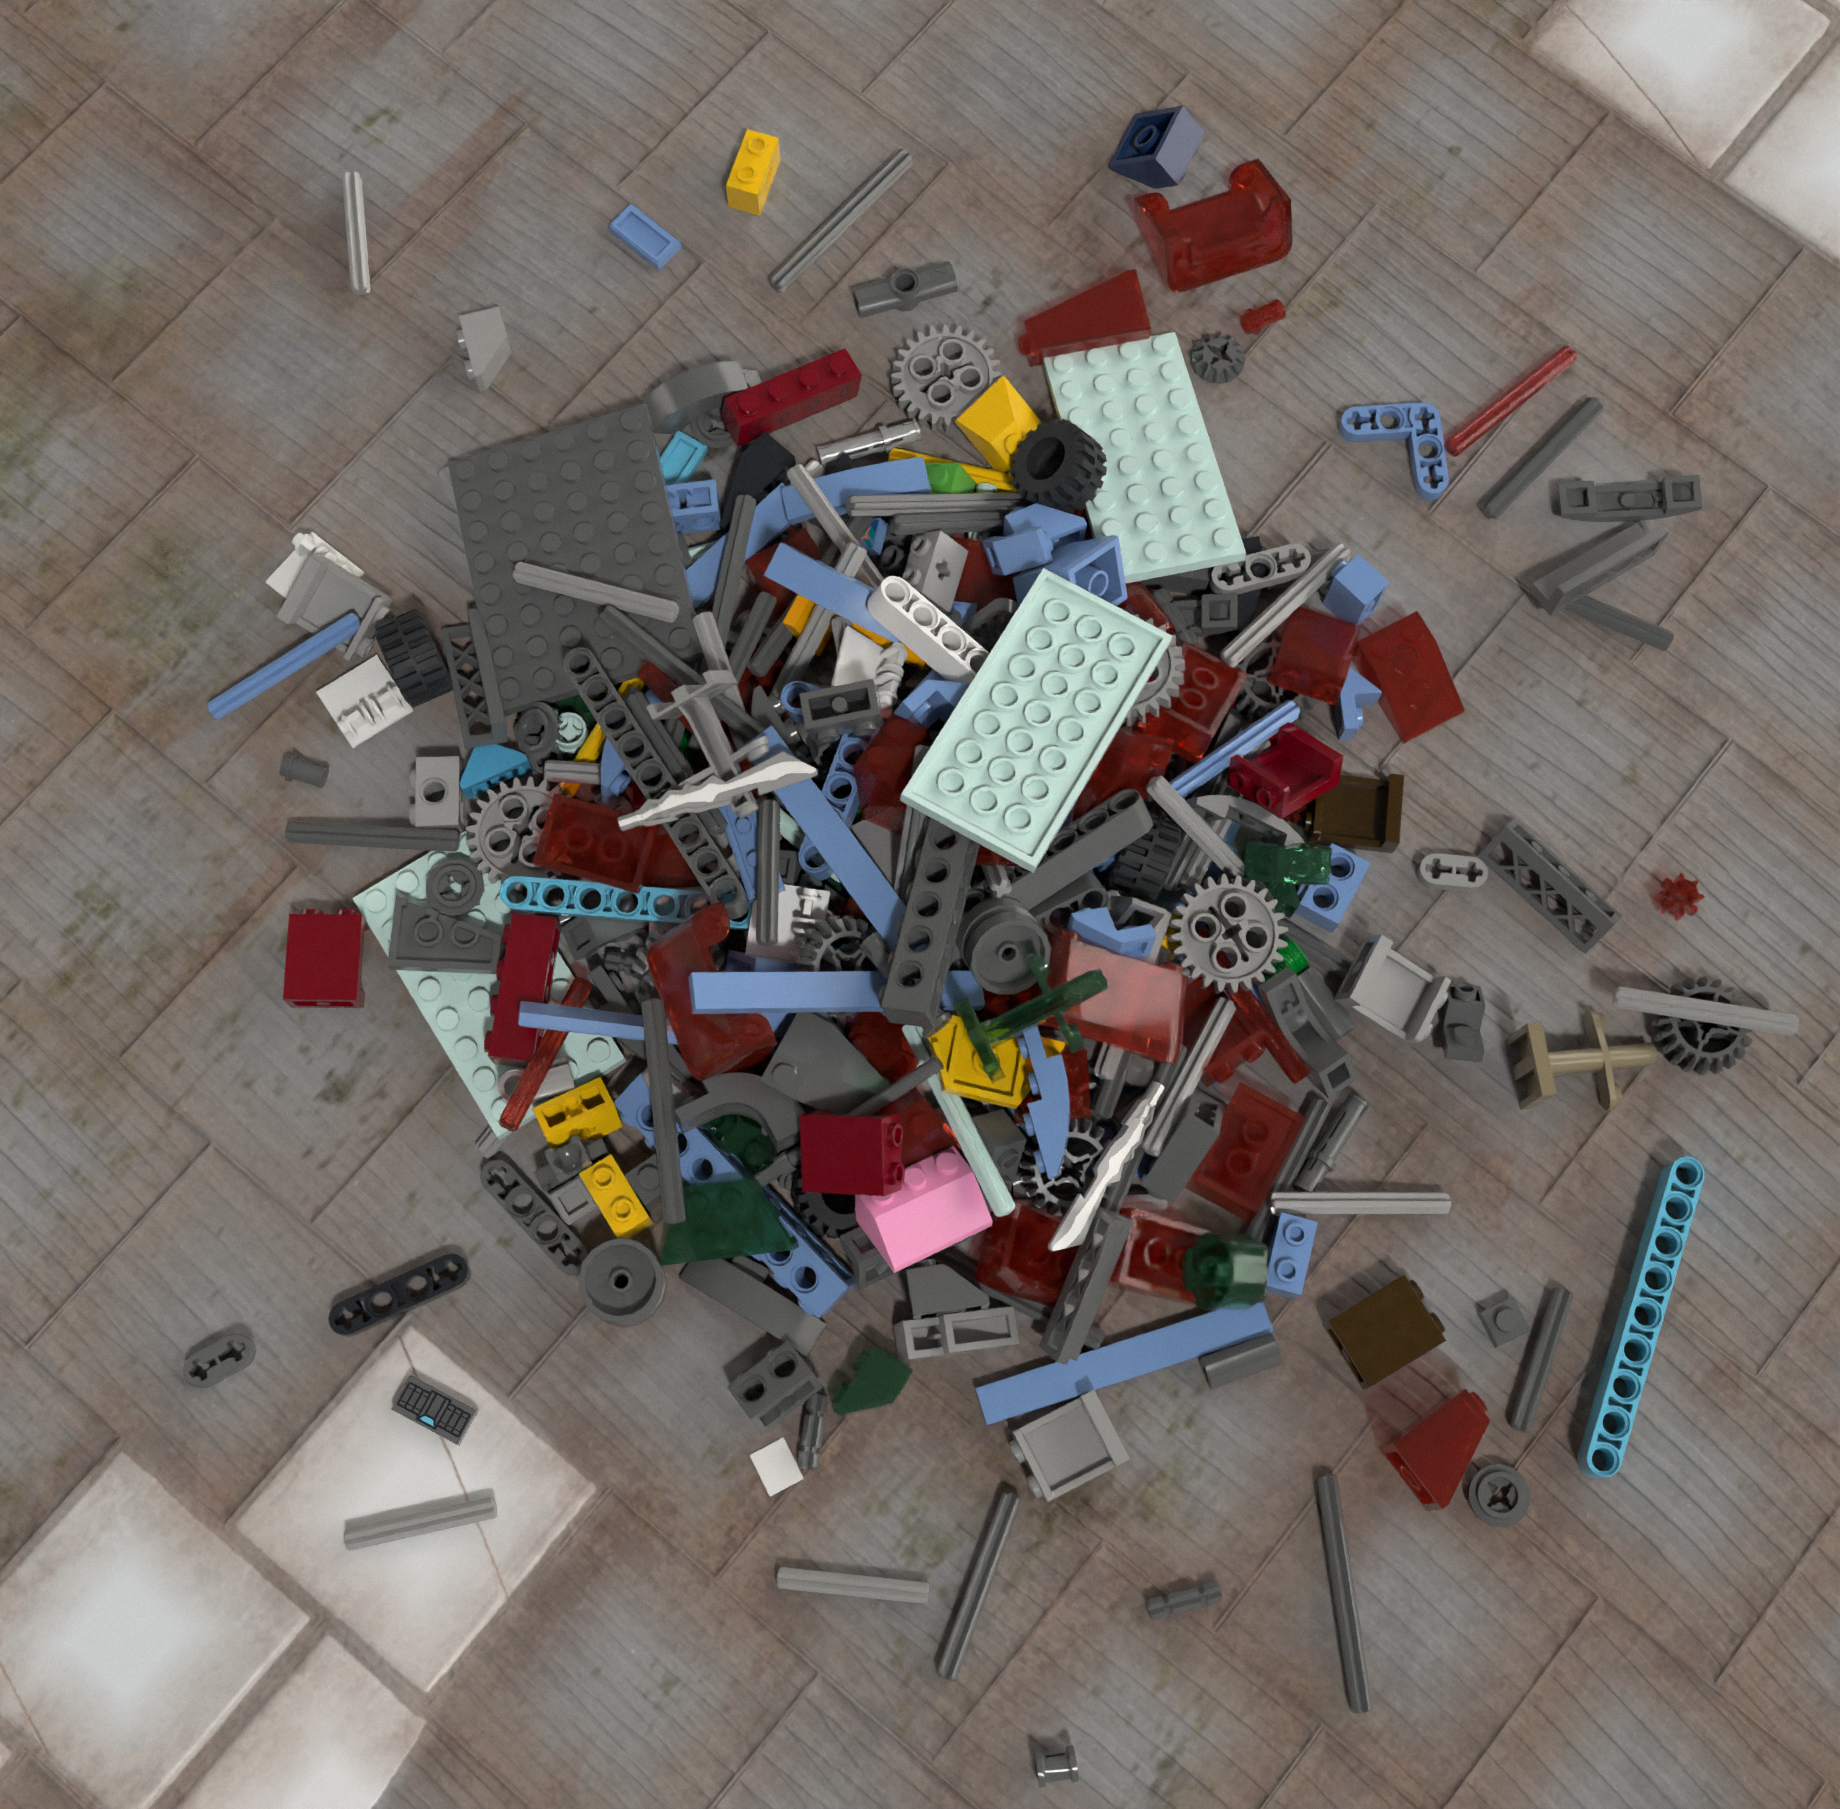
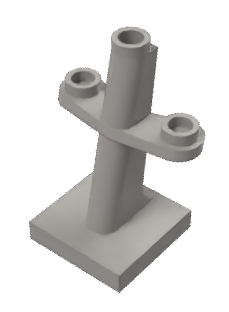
M708 670L702 674L707 682L706 684L682 685L671 692L675 702L651 703L646 706L653 720L677 719L684 715L711 766L678 784L679 790H682L685 784L700 786L712 775L726 782L743 773L739 765L740 761L748 757L751 762L770 752L767 746L770 743L767 736L752 741L735 753L730 746L710 699L737 684L731 670ZM751 791L733 796L730 804L733 813H737L739 819L747 817L760 809Z

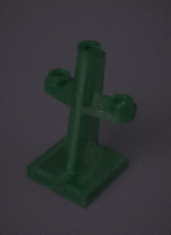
M1032 953L1026 956V959L1043 993L1042 995L985 1022L979 1021L968 998L954 1004L968 1031V1036L984 1065L985 1072L992 1083L1006 1077L993 1049L1052 1018H1055L1071 1053L1079 1051L1078 1046L1085 1044L1075 1022L1067 1025L1062 1013L1110 989L1100 968L1094 971L1090 970L1050 990L1044 978L1051 975L1042 954L1034 956Z

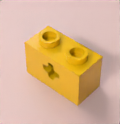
M749 129L746 130L726 184L729 208L760 216L781 161L779 138Z
M601 1077L532 1108L549 1148L553 1149L566 1146L570 1142V1138L576 1135L583 1142L588 1139L596 1140L622 1128L615 1104Z
M611 1154L579 1173L618 1239H630L654 1224Z

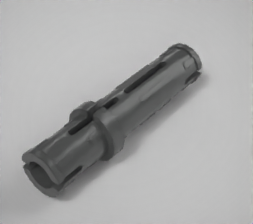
M1354 1094L1347 1095L1341 1109L1336 1114L1320 1143L1308 1153V1161L1292 1184L1296 1191L1316 1192L1326 1174L1334 1170L1336 1166L1334 1161L1369 1107L1365 1100Z

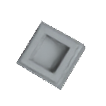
M580 1175L548 1194L568 1228L599 1209Z

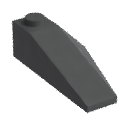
M816 1012L796 1014L760 1079L765 1084L797 1101L819 1110H832V1114L846 1115L892 1084L886 1077H882L867 1061V1057L860 1049L857 1050L845 1038L843 1031L834 1022ZM902 1095L872 1116L898 1113L900 1125L904 1131L915 1112V1108Z

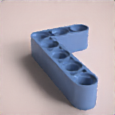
M794 681L787 684L781 692V702L788 716L792 720L805 725L802 707L793 708L791 707V702L794 698L800 696V693L824 688L802 681ZM885 721L883 727L876 728V732L869 735L856 736L854 732L839 735L842 738L821 792L849 830L884 739ZM860 751L864 753V758L859 764L851 765L846 763L847 757L852 752ZM849 785L852 787L848 797L844 799L834 797V792L839 786ZM805 835L798 855L801 867L808 876L820 881L829 878L833 871L826 862L818 868H811L808 865L811 856L819 852Z

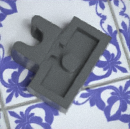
M576 1135L571 1137L570 1142L562 1148H549L545 1150L544 1154L547 1160L541 1163V1168L534 1171V1174L542 1189L548 1192L579 1176V1173L609 1156L610 1152L602 1138L597 1141L595 1139H588L582 1142L580 1137Z

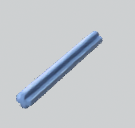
M349 613L209 701L207 703L209 712L215 719H221L355 635L362 624L360 618L355 613Z
M1286 700L1169 783L1183 798L1229 767L1231 757L1236 754L1243 757L1279 732L1280 727L1296 720L1300 713L1299 707L1292 700Z

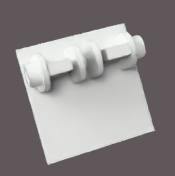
M311 532L305 535L298 533L292 540L295 550L265 583L286 599L308 557L314 555L325 556L361 578L364 572L315 533Z
M846 626L831 686L873 679L879 694L882 716L888 721L891 718L893 706L898 700L896 692L902 683L901 678L904 674L902 666L908 657L905 645L895 642L891 647L884 649L856 630Z
M377 655L316 692L352 748H355L414 711L403 698L398 686Z
M784 884L786 890L779 893L778 942L770 946L759 945L756 940L757 901H754L745 954L792 961L791 957L793 955H800L801 949L797 947L795 942L807 941L804 930L810 928L816 931L815 921L820 919L826 921L830 891Z

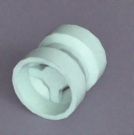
M571 712L562 713L557 718L563 721L559 727V733L563 737L557 739L556 743L563 755L576 757L590 734L581 716Z

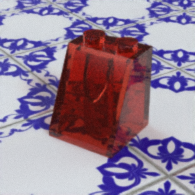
M891 714L853 766L863 820L900 836L902 834L906 804L900 801V797L910 781L916 745L932 746L934 743L924 726Z
M1466 1388L1448 1394L1379 1448L1426 1511L1441 1510L1449 1505L1490 1422V1419L1485 1414L1488 1409L1483 1400L1475 1392L1469 1393Z

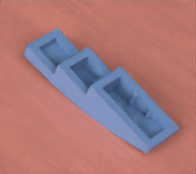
M923 457L863 466L813 479L838 515L848 513L845 503L851 495L924 494L931 491ZM793 485L781 488L787 520L792 525L815 518Z
M785 543L779 544L764 576L894 643L901 642L869 613L867 602L875 589L855 578L846 576L821 561L808 557Z

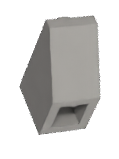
M499 306L459 316L462 329L456 331L461 351L468 350L470 358L464 360L465 369L469 381L476 380L480 392L487 390L512 353Z

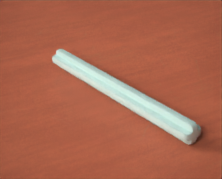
M904 1025L902 1031L919 1064L922 1065L932 1058L928 1039L922 1035V1027ZM937 1073L927 1080L995 1216L1002 1217L1010 1214L1015 1209V1203L961 1096L942 1092Z

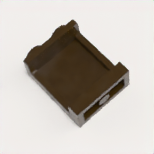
M1390 773L1386 780L1340 775L1339 784L1312 800L1310 811L1305 810L1303 832H1308L1307 844L1330 846L1333 843L1341 848L1393 853L1400 843L1404 775Z
M1405 1275L1322 1324L1363 1390L1372 1387L1446 1341L1442 1334L1445 1332L1442 1322L1434 1312L1429 1314L1421 1301L1424 1299V1295L1420 1287L1414 1280L1408 1281Z

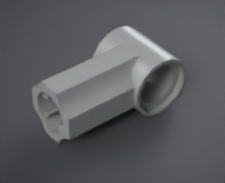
M566 1057L522 1070H509L500 1077L498 1082V1091L503 1102L515 1109L522 1108L532 1101L575 1089ZM513 1081L525 1083L526 1090L523 1095L511 1097L506 1094V1088L509 1083Z

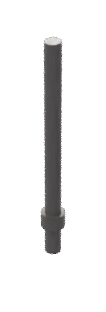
M935 1055L846 1115L872 1116L942 1070L944 1066L941 1060ZM801 1144L790 1152L784 1150L775 1156L773 1163L751 1177L753 1185L757 1189H761L779 1176L786 1177L797 1170L798 1164L801 1162Z

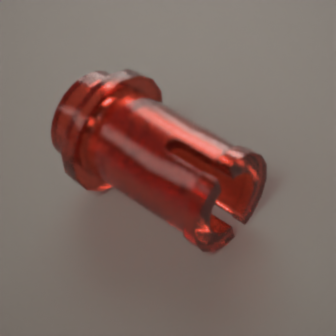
M1275 299L1254 310L1251 308L1246 309L1244 314L1240 316V323L1244 332L1257 335L1261 332L1262 328L1278 320L1285 319L1284 306L1279 299Z

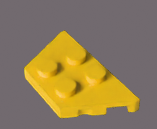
M951 1015L952 1019L945 1027L927 1038L932 1057L936 1055L944 1066L942 1070L937 1072L942 1092L1016 1109L1031 1090L1027 1073L1034 1072L1030 1057L1023 1059L1017 1037L1024 1035L1023 1032ZM1041 1037L1047 1058L1059 1055L1065 1047V1042Z

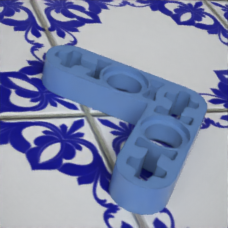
M1424 402L1357 406L1349 408L1344 412L1339 423V432L1344 439L1350 442L1408 439L1416 493L1421 498L1430 501L1436 500L1443 495L1449 478L1440 414L1435 406ZM1386 415L1392 416L1397 420L1398 427L1386 429L1381 425L1380 418ZM1419 415H1423L1425 420H1429L1425 429L1426 434L1421 435L1423 431L1422 422L1417 420ZM1371 417L1374 418L1373 425L1372 423H1369ZM1351 419H1356L1357 424L1361 425L1359 430H1355L1354 426L1350 424ZM1424 444L1430 445L1435 449L1436 456L1430 459L1424 458L1419 454L1418 447ZM1433 468L1431 472L1432 481L1438 483L1435 489L1431 488L1430 483H1425L1429 475L1428 469Z

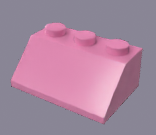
M954 1146L905 1168L902 1189L887 1196L855 1195L856 1221L894 1273L991 1227L993 1222L973 1170Z

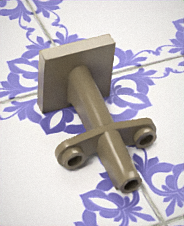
M1586 1010L1584 1013V1028L1591 1048L1548 1052L1542 1021L1527 1023L1506 1039L1507 1046L1518 1045L1521 1061L1512 1067L1514 1081L1525 1080L1529 1096L1519 1103L1520 1110L1536 1108L1555 1096L1557 1092L1553 1077L1596 1072L1601 1105L1606 1111L1614 1110L1616 1106L1622 1104V1092L1620 1086L1614 1084L1612 1071L1640 1068L1655 1064L1657 1061L1656 1048L1652 1042L1607 1047L1604 1036L1607 1031L1606 1018L1603 1013H1597L1595 1010Z

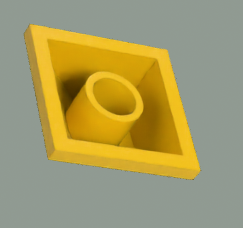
M1003 375L954 422L995 471L1006 472L1010 471V468L1015 464L1011 460L1013 454H1017L1019 450L1017 448L1019 442H1023L1027 438L1025 434L1028 431H1035L1041 420Z

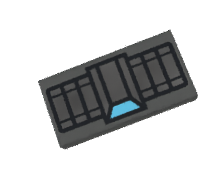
M412 1375L409 1376L391 1410L459 1446L478 1413L474 1408Z

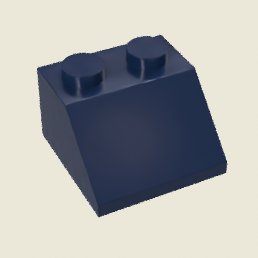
M1183 105L1135 114L1108 167L1113 172L1153 189L1178 186L1185 177V172L1193 156L1198 151L1205 131Z

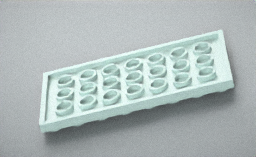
M1171 332L1044 356L1043 367L1059 421L1065 419L1077 425L1102 446V452L1106 454L1107 461L1103 465L1107 467V472L1101 478L1104 483L1101 489L1097 488L1094 493L1097 496L1093 501L1088 500L1085 503L1086 507L1084 509L1093 539L1111 535L1119 537L1125 583L1245 561L1246 551L1176 333Z
M1043 568L901 793L900 801L1034 873L1168 648L1173 636Z
M467 831L459 834L461 841L457 851H431L353 898L388 958L396 896L407 899L410 903L423 908L428 907L435 910L426 896V882L433 869L449 860H464L473 864L476 868L481 863H473L470 855L476 850L469 849L466 841L475 837L469 835ZM490 872L482 875L485 892H483L480 899V905L471 909L468 915H455L453 918L440 913L452 919L462 920L489 930L502 937L505 924L511 923L512 913L535 915L534 913L515 911L503 904L499 893L501 879L495 884H491L488 880ZM450 877L451 890L446 893H453L455 897L461 900V888L465 884L459 885ZM515 887L511 890L510 897L514 904L525 900L522 893H518ZM504 945L502 959L505 958L506 946ZM557 952L549 1004L594 1010L559 952ZM396 970L499 1140L535 1119L532 1108L566 1093L562 1092L532 1101L528 1105L516 1109L507 1106L503 1102L498 1091L500 1077L509 1070H522L525 1068L496 1065L490 1060L488 1053L484 1051L485 1035L487 1030H492L494 1017L490 1015L491 1000L494 994L498 995L500 981H497L495 974ZM549 1029L544 1030L539 1064L566 1057L575 1088L596 1078L603 1077L627 1062L612 1037ZM513 1081L507 1086L506 1094L511 1097H519L525 1092L526 1084L522 1081Z

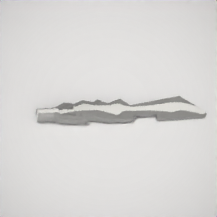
M782 751L726 782L712 775L700 786L685 784L682 790H668L660 799H647L639 810L618 817V823L621 830L626 831L643 825L649 827L677 821V815L700 813L730 805L733 796L757 788L759 795H763L816 777L818 770Z
M1152 1081L1145 1094L1136 1100L1122 1120L1121 1124L1123 1126L1119 1133L1110 1141L1093 1167L1095 1177L1084 1196L1077 1194L1048 1244L1050 1251L1083 1244L1107 1185L1120 1181L1124 1163L1134 1158V1150L1143 1142L1145 1129L1152 1123L1156 1103L1165 1089L1162 1084Z

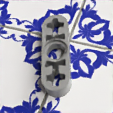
M1288 544L1245 555V561L1215 566L1210 577V587L1216 594H1242L1296 580L1307 571L1311 562V556L1309 551L1300 544ZM1289 556H1293L1294 560H1301L1298 568H1294L1292 563L1285 564ZM1254 563H1263L1269 568L1270 574L1265 578L1255 577L1250 567ZM1277 565H1281L1279 573H1277ZM1241 567H1243V575L1239 576ZM1222 573H1226L1228 577H1235L1231 585H1227L1224 580L1219 581Z

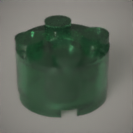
M1203 1233L1194 1239L1198 1241L1193 1248H1188L1184 1255L1182 1276L1186 1291H1192L1197 1300L1193 1302L1198 1307L1206 1310H1245L1265 1301L1268 1293L1266 1286L1268 1279V1249L1264 1243L1257 1242L1247 1234Z

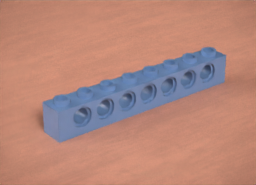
M642 1071L614 1101V1104L620 1110L619 1116L630 1127L637 1128L645 1136V1144L653 1152L657 1153L650 1087L643 1080L642 1073L644 1071ZM676 1123L677 1135H678V1133L681 1132V1130H680L678 1124ZM708 1123L684 1133L687 1139V1147L685 1150L679 1147L681 1176L683 1181H687L696 1190L695 1196L705 1206L712 1207L721 1216L720 1221L729 1232L738 1234L747 1244L746 1249L750 1255L758 1261L763 1260L772 1270L771 1274L774 1280L782 1287L789 1288L798 1297L797 1302L806 1313L815 1315L818 1319L829 1313L856 1285L854 1283V1275L767 1185L761 1189H757L753 1185L751 1177L756 1173ZM704 1159L709 1160L712 1164L713 1173L711 1177L703 1172L702 1162ZM729 1185L733 1186L738 1192L739 1198L737 1203H733L728 1197L727 1190ZM755 1212L759 1213L764 1219L763 1230L756 1228L753 1223ZM780 1239L785 1240L789 1244V1257L780 1253L778 1248ZM806 1266L815 1271V1284H811L806 1280L804 1276Z

